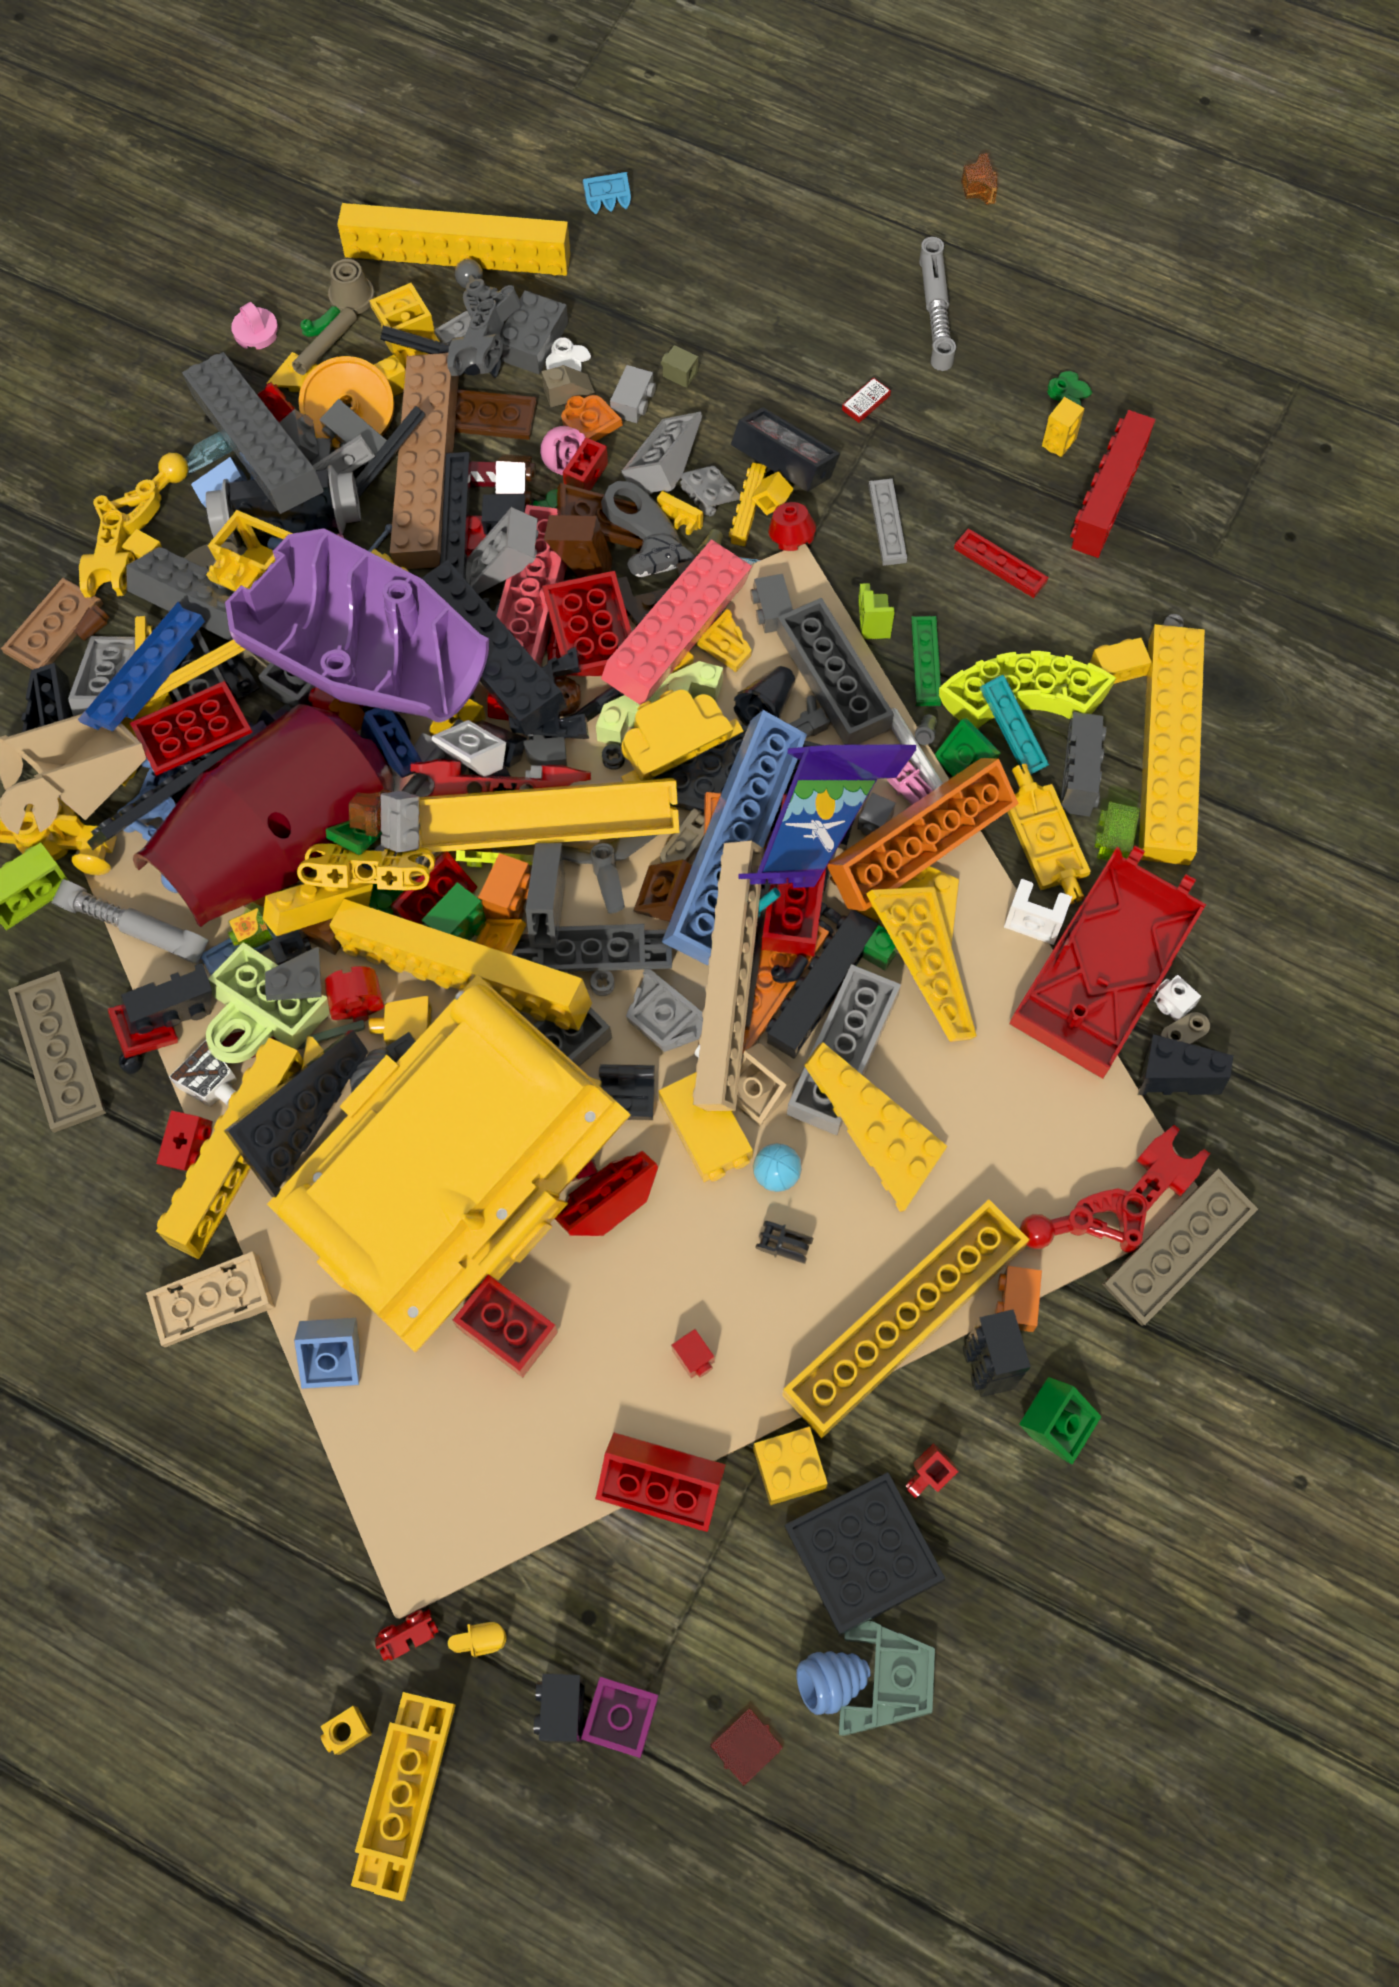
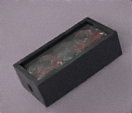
M764 407L739 419L731 442L733 447L774 472H779L784 478L807 492L831 478L840 455L839 452Z

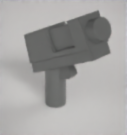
M813 695L806 697L807 711L800 714L801 718L789 723L791 726L806 733V738L827 730L831 722L830 719L826 718L822 707L817 709L816 697Z

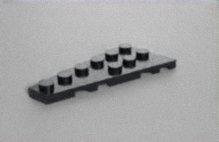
M354 1030L347 1031L224 1130L271 1197H277L287 1176L291 1175L302 1152L307 1150L328 1117L327 1113L333 1103L338 1101L342 1095V1089L357 1070V1066L363 1062L368 1054V1050Z

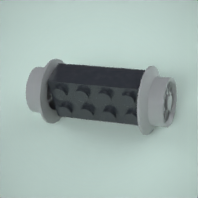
M328 465V471H316L324 492L281 514L255 480L230 483L228 479H224L221 490L206 491V508L213 537L217 535L236 510L290 533L338 526L340 534H343L346 523L361 521L360 504L353 472L338 474L332 465ZM251 526L257 538L274 536ZM235 528L227 539H231L235 547L240 548L241 540L243 539L237 528Z

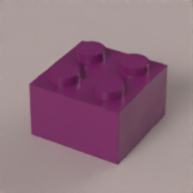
M600 1677L581 1739L642 1758L659 1695Z

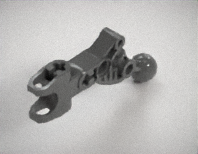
M464 259L455 268V279L461 287L466 288L463 293V301L471 321L465 337L453 338L450 343L447 367L451 376L462 375L465 369L473 364L479 367L480 374L491 372L502 354L503 344L499 334L504 321L521 307L520 300L512 285L505 286L500 292L497 288L486 286L483 281V271L480 264L472 259Z

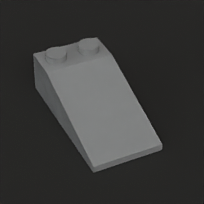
M701 412L662 419L623 468L622 473L626 481L639 486L648 495L657 491L668 492L674 489L685 469L702 418Z
M511 507L469 555L466 564V581L477 594L523 571L529 563H533L537 555L535 541L539 533L537 530V518Z
M90 637L68 698L73 717L84 713L134 654L135 637Z

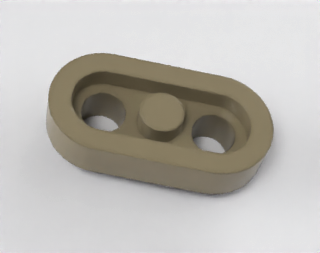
M1193 1012L1165 1027L1160 1036L1172 1039L1171 1034H1175L1179 1038L1177 1041L1193 1045L1207 1035L1210 1029V1022L1205 1015ZM1193 1022H1198L1201 1025V1027H1195L1193 1025Z

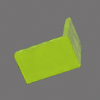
M870 583L860 584L858 601L860 631L863 639L891 638L894 607H889L888 595L873 594V591H870Z

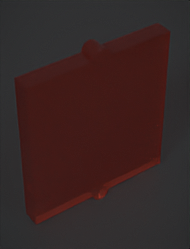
M750 1708L710 1745L725 1763L724 1768L730 1769L743 1786L783 1749L768 1731L769 1726L763 1725Z

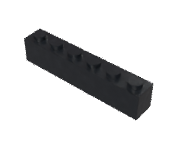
M851 910L848 916L843 915L836 926L838 931L834 937L830 935L826 939L822 947L824 949L820 957L815 956L808 968L810 972L806 978L802 976L798 980L794 988L796 992L793 997H787L780 1008V1011H782L778 1019L773 1018L767 1026L768 1044L795 1059L836 998L851 964L857 966L863 958L865 945L880 924L855 910Z

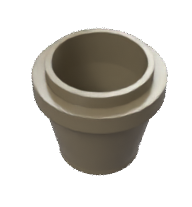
M342 259L334 263L330 270L331 285L328 291L331 306L339 308L340 311L344 308H350L355 314H360L371 307L369 300L375 298L372 283L365 277L360 264L352 259Z

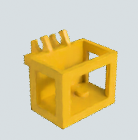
M236 510L208 545L216 560V563L210 566L206 574L208 579L232 591H236L241 585L250 589L252 584L267 571L270 564L275 562L273 550L260 544L251 526L281 539H285L288 534L293 533ZM235 528H237L248 548L243 555L221 547Z

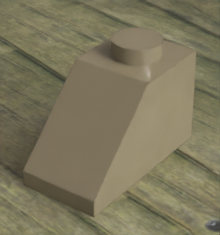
M565 365L541 371L543 389L550 407L565 404L573 396L585 398L595 395L588 375Z

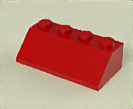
M613 1432L604 1455L595 1499L708 1532L726 1464Z

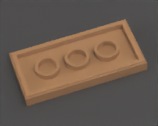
M62 578L1 648L3 653L32 670L53 663L77 635L73 631L87 608H91L94 604L100 608L103 605L102 600L95 595L85 598L79 586Z

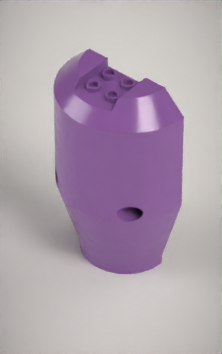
M324 528L288 534L273 550L275 562L270 564L267 571L252 584L250 589L241 585L225 602L230 634L234 641L242 648L341 701L423 716L435 722H443L450 719L465 705L478 685L488 657L489 638L476 631L423 579Z

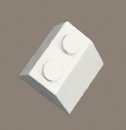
M469 720L432 736V741L446 754L461 761V764L476 771L479 775L487 777L503 769L506 742Z

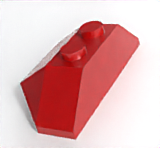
M644 1151L612 1161L571 1192L565 1199L568 1204L554 1219L570 1236H604L647 1202L658 1170L657 1163Z

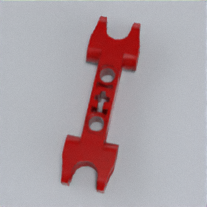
M449 759L411 763L410 769L411 772L428 775L434 781L433 791L424 797L469 794L467 786L474 781L481 784L482 789L479 793L495 792L496 790H493V788H497L499 783H503L504 788L511 789V783H515L514 790H519L524 784H530L535 789L570 786L574 782L591 780L590 771L579 770L565 765L549 764L542 765L541 778L461 774V761Z

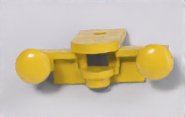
M59 797L57 798L59 804L57 817L42 832L39 831L32 812L33 804H27L19 834L8 830L0 820V843L15 844L22 854L29 847L36 846L41 842L54 861L66 855L68 849L80 850L79 854L72 857V863L77 869L86 874L99 876L105 875L111 870V866L104 861L106 853L113 852L117 839L116 835L92 850L87 841L93 837L91 831L98 826L83 825L78 818L79 814Z

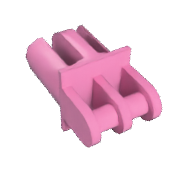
M907 762L896 778H888L887 780L897 791V796L902 794L913 805L933 790L920 777V770H916Z

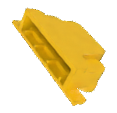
M681 689L675 692L669 690L663 693L659 700L653 703L647 701L637 708L634 729L626 733L621 746L623 756L630 761L634 770L621 776L622 782L650 780L731 739L744 730L737 718L728 721L711 696L702 694L693 699L686 690Z

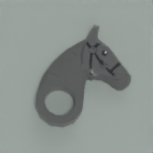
M617 481L608 486L601 501L603 513L612 523L643 539L641 550L633 555L627 563L633 575L644 577L675 569L676 564L696 558L682 545L676 529L665 512L639 486L629 481ZM617 495L629 497L635 502L638 513L626 514L616 507L613 497Z

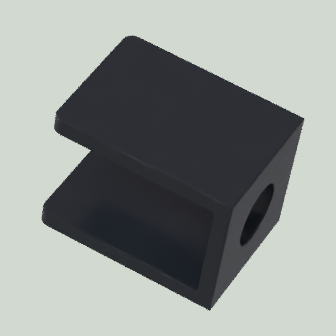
M524 494L483 495L481 521L486 536L511 507L525 513Z

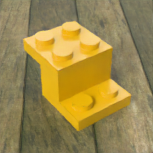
M412 283L369 300L372 310L381 323V327L384 325L440 342L434 332L432 315ZM385 341L392 355L396 356L405 370L407 356L428 354Z

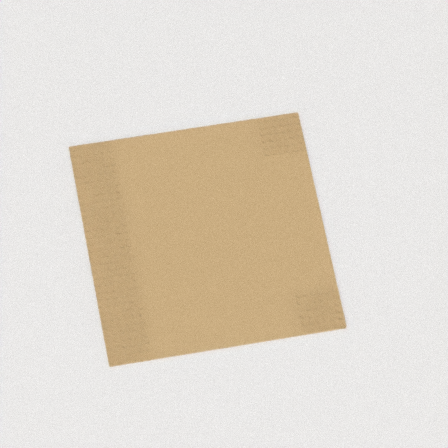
M806 544L798 546L796 551L784 550L751 564L752 568L745 585L716 618L717 620L726 609H729L736 626H739L743 634V639L747 641L752 650L751 657L737 672L697 646V643L689 651L694 655V663L701 661L723 667V684L716 703L728 721L737 718L739 724L744 725L734 712L733 707L736 705L735 701H733L734 697L738 692L777 666L789 668L795 676V684L780 719L789 724L801 718L800 714L807 711L806 697L815 695L777 635V631L764 633L763 625H758L756 618L758 607L757 604L752 603L750 590L754 589V579L783 574L793 610L819 598L824 600L889 707L898 710L915 738L917 729L915 722ZM628 616L631 631H633L636 628V625L632 622L630 616ZM546 651L544 654L541 667L547 665L548 662V654ZM566 676L575 680L580 685L581 704L576 712L611 687V685L601 679L602 676ZM479 681L473 692L475 697L473 701L484 707L485 721L511 731L509 721L488 717L487 697L489 692ZM816 699L817 709H819L821 705ZM402 712L398 714L407 724L413 747L422 733L431 736L430 726L433 720ZM600 713L587 722L589 739H564L567 766L591 772V780L574 782L570 786L622 782L621 776L634 770L630 761L626 758L623 766L619 769L611 770L604 766L602 751L609 744L597 741L596 724ZM570 714V715H567V716H562V717H560V719H561V718H565V717H570V716H572L573 714ZM831 722L827 730L805 739V741L821 745H844ZM629 726L627 732L634 728ZM892 729L858 745L900 744ZM516 733V734H519V735H521V736L526 737V738H527L526 740H529V736H525V735L522 734V733ZM919 744L942 783L947 782L949 778L929 745ZM525 747L521 761L510 768L506 767L511 777H526V770H531V764L526 757ZM615 753V755L613 756L609 755V760H612L613 758L618 759V754ZM909 760L908 762L915 768L911 760ZM468 768L464 775H471ZM877 779L857 813L846 850L866 837L857 828L859 816L872 793L896 803L892 818L911 806L902 794L897 796V791L887 779ZM476 781L469 783L467 786L469 793H479L482 789ZM524 784L519 790L530 789V786H525ZM676 807L678 809L680 827L691 810ZM157 817L145 825H153L159 828L163 820L161 817ZM699 824L694 825L698 829L701 828V825ZM122 830L116 834L117 839L113 852L106 853L104 861L111 866L109 873L99 876L84 873L93 896H96L97 899L101 898L103 902L113 903L115 907L120 906L121 910L123 908H133L180 929L196 933L209 940L204 952L235 936L229 921L252 911L242 906L212 919L200 927L179 893L168 891L163 886L161 873L148 862L140 870L135 868L133 855L140 851L148 842L136 830L131 833ZM981 830L930 865L959 879L951 947L977 1037L971 1040L949 1041L899 951L886 971L863 958L857 965L859 968L901 984L898 998L864 1073V1077L947 1145V1148L905 1211L900 1212L895 1205V1199L889 1190L886 1191L881 1184L880 1176L874 1167H870L847 1132L848 1128L844 1122L838 1135H834L787 1115L788 1103L797 1083L784 1101L761 1125L736 1105V1111H732L753 1149V1157L745 1167L741 1169H735L734 1167L726 1171V1175L717 1181L711 1182V1180L703 1182L659 1100L658 1091L697 1072L696 1064L698 1057L694 1054L700 1045L699 1039L664 1052L628 1022L626 1015L630 1005L634 1002L637 987L640 988L643 981L644 969L610 970L609 972L614 977V989L607 996H599L592 991L590 978L595 971L564 972L583 979L592 1001L591 1008L610 1026L612 1039L579 1066V1068L589 1077L600 1080V1064L655 1065L653 1120H626L593 1157L596 1168L599 1172L612 1161L644 1151L657 1163L658 1170L647 1202L604 1236H570L553 1219L550 1223L553 1227L520 1263L515 1261L499 1280L495 1279L554 1323L558 1331L523 1378L456 1328L452 1321L487 1275L417 1352H414L357 1295L342 1288L317 1263L319 1257L267 1205L273 1197L270 1196L252 1169L250 1170L226 1214L243 1255L253 1251L260 1258L263 1275L275 1308L267 1310V1313L396 1618L402 1619L623 1508L595 1499L604 1455L613 1432L717 1461L802 1418L782 1396L783 1389L988 1199L1019 1229L1021 1222L1032 1214H1042L1050 1220L1068 1216L1080 1200L1090 1195L1117 1188L1131 1191L1148 1171L1137 1162V1159L1151 1142L1162 1135L1164 1131L1143 1096L1138 1095V1088L1118 1055L1102 1079L1009 1024L1053 949L1049 943L1004 928L1017 890ZM769 831V834L764 844L766 847L768 846L773 831ZM674 833L659 834L628 858L616 861V869L618 870L624 900V908L617 913H608L597 876L593 872L592 864H580L563 860L565 889L560 927L644 924L645 930H667L669 922L641 915L633 910L649 865L661 863L660 853ZM381 836L366 850L379 846L381 844ZM618 838L557 843H562L563 846L591 851L592 847L598 843L611 844V842ZM535 844L504 850H496L494 847L493 852L534 855ZM699 848L689 859V864L693 865ZM837 848L835 857L844 852L845 849ZM447 851L456 861V851ZM431 852V853H432V854L434 855V857L436 858L441 852ZM423 856L422 865L428 867L431 864L430 860ZM456 861L477 885L478 888L472 894L478 898L492 869V863L482 862V867L466 866L467 861ZM529 865L530 874H531L532 865ZM314 869L306 876L310 878L317 876V870ZM830 873L826 889L823 891L822 902L841 916H848L852 909L847 908L837 886L831 882L830 877L832 875ZM413 876L411 878L412 880H415L418 876ZM300 880V881H298V882H296V883H294V884H292V885H290V886H287V887H285V888H283V889L286 890V889H289V888H292V887H295V886H299V885H302V884H305V883H303V882ZM526 900L523 906L524 914L521 920L527 924ZM256 915L257 923L263 920V916ZM822 915L819 920L831 926L834 931L831 936L834 937L838 931L836 929L837 923ZM879 920L878 924H880L881 927L885 928L882 921ZM105 922L133 990L152 982L157 986L170 981V975L177 972L180 976L196 970L194 965L197 964L145 941L119 931L117 926ZM527 925L522 934H528ZM475 935L470 941L475 942L478 936ZM310 942L312 949L319 947ZM823 945L821 946V948L815 956H821V954L824 951V949H822ZM342 946L336 955L319 947L321 994L326 996L325 979L333 972L341 969L343 974L352 972L351 967L366 966L376 971L384 1008L369 1015V1018H384L386 1003L428 996L432 1005V1024L459 992L458 989L452 987L449 989L443 988L436 984L435 981L429 979L425 981L417 979L412 973L406 971L402 973L396 972L388 965L382 963L380 965L373 964L365 957L359 955L357 957L350 956L343 951ZM271 948L260 953L277 964ZM672 948V968L651 970L703 1012L709 965L707 966ZM203 963L207 977L209 978L211 975L207 970L205 964ZM809 966L802 975L805 978L810 972ZM603 978V981L601 979L597 980L598 987L602 988V985L604 987L607 986L606 978ZM794 988L788 995L789 998H792L795 994ZM212 996L210 1015L200 1020L190 1019L182 1021L178 1025L173 1026L178 1037V1043L158 1049L169 1076L206 1040L208 1025L226 1006ZM834 1001L795 1059L768 1044V1033L766 1030L756 1044L760 1042L801 1076L805 1068L804 1064L810 1057ZM780 1009L774 1016L775 1019H778L782 1011ZM520 1012L532 1025L539 1021L528 1013ZM329 1014L311 1035L353 1023V1019L332 1020ZM369 1019L364 1022L365 1029L355 1032L368 1050V1053L374 1049L387 1047L384 1041V1034L369 1033ZM235 1029V1030H233L231 1033L240 1032V1031H244V1030H243V1029ZM341 1036L319 1042L318 1044L325 1050ZM305 1048L297 1049L303 1059ZM256 1057L240 1063H226L237 1078V1081L231 1086L235 1091L239 1090L243 1083L242 1078L245 1071L253 1066ZM350 1079L342 1089V1095L336 1103H333L327 1113L328 1117L307 1150L302 1152L294 1165L293 1172L290 1176L286 1177L280 1189L348 1116L339 1106L351 1094ZM171 1080L184 1113L213 1121L211 1127L213 1134L217 1119L225 1114L229 1106L220 1099L213 1106H207L177 1088ZM779 1143L788 1145L797 1152L801 1159L802 1171L800 1178L793 1187L786 1191H769L761 1186L754 1176L753 1164L755 1157L762 1148L769 1144ZM592 1176L574 1182L571 1181L559 1194V1199L565 1201L571 1192ZM1195 1181L1181 1197L1169 1187L1146 1214L1140 1245L1198 1187ZM1148 1186L1142 1193L1145 1198L1153 1190L1152 1187ZM1127 1204L1129 1211L1132 1213L1139 1212L1136 1206ZM1107 1211L1093 1215L1094 1218L1107 1222L1108 1227L1119 1231V1219L1114 1212ZM764 1221H770L782 1226L785 1224L786 1229L814 1238L812 1244H807L809 1250L807 1255H804L807 1258L805 1264L779 1255L775 1258L774 1255L755 1248L756 1244L761 1241L759 1235L760 1232H764ZM773 1230L771 1235L780 1237L781 1232ZM1070 1232L1056 1235L1051 1244L1042 1249H1032L1026 1245L1015 1258L894 1371L971 1333L979 1317L995 1314L997 1301L1002 1300V1291H998V1279L1000 1274H1004L1007 1266L1042 1270L1041 1298L1128 1253L1121 1249L1120 1242L1104 1236L1100 1239L1087 1233L1080 1236L1073 1235ZM769 1241L768 1246L776 1249L777 1244ZM356 1318L359 1334V1385L301 1389L294 1342L299 1321ZM694 1329L697 1330L715 1356V1363L712 1364L713 1369L700 1378L698 1375L690 1378L673 1353L671 1346Z

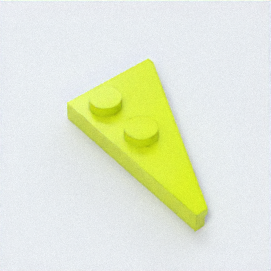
M456 850V861H467L466 866L482 867V862L492 863L493 867L499 853ZM501 853L529 863V865L533 863L534 855Z

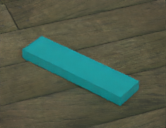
M1004 674L980 686L979 688L1020 768L1023 769L1022 764H1027L1030 774H1033L1048 766L1049 763Z

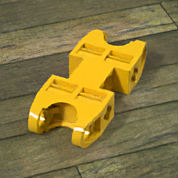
M316 844L307 850L305 860L299 865L297 874L303 883L312 886L348 888L350 883L377 884V889L418 890L428 884L430 872L433 870L436 861L434 855L429 850L422 848L397 852L396 856H394L396 851L387 848L384 851L365 850L362 854L357 855L338 844ZM312 852H320L323 856L311 858L310 854ZM425 856L430 860L431 864L425 867L418 864L416 858ZM362 864L370 865L372 870L363 868ZM311 867L316 869L317 876L307 877L303 873V868ZM424 875L425 880L415 882L411 877Z

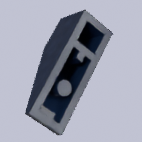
M375 708L365 712L361 728L367 738L374 742L386 762L401 778L414 774L415 772L410 771L411 763L422 762L393 711Z

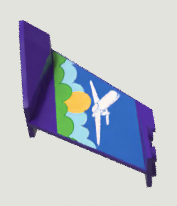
M821 745L787 748L789 755L801 761L757 873L738 874V879H750V884H766V879H768L770 884L787 883L788 878V883H793V888L815 887L877 779L896 778L915 753L916 745Z

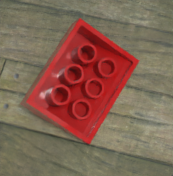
M615 571L542 586L560 657L568 654L567 651L575 647L579 654L581 672L565 676H602L607 660L632 632Z
M225 681L130 723L138 741L143 746L144 753L156 776L253 733Z

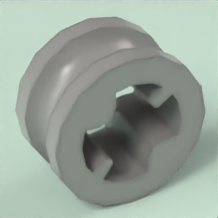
M595 971L590 978L592 991L599 996L609 995L614 989L612 973L609 971ZM603 978H606L607 986L604 987L602 985V988L598 987L597 980L601 979L603 981Z

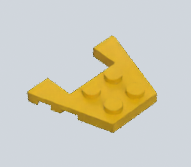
M929 866L897 889L935 888L952 946L959 879ZM873 906L866 911L856 910L876 923L880 920Z

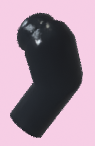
M797 955L790 967L775 965L771 969L772 978L780 984L797 981L809 961L804 956Z

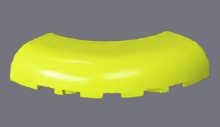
M1031 651L1030 654L1010 652L997 655L996 658L985 662L983 660L978 661L969 669L959 671L939 688V697L943 705L953 716L960 721L967 718L979 729L986 722L995 718L979 687L1004 674L1021 710L1048 711L1071 719L1073 712L1092 714L1109 693L1116 677L1091 663L1087 665L1072 660L1073 657L1065 655L1064 658L1050 655L1051 652Z

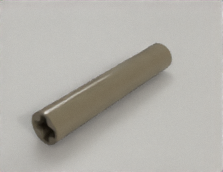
M344 308L292 362L293 369L298 374H306L356 321L357 317L354 311L350 308Z

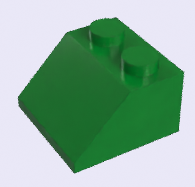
M1048 1377L1019 1425L1034 1441L1073 1465L1102 1416L1074 1386Z

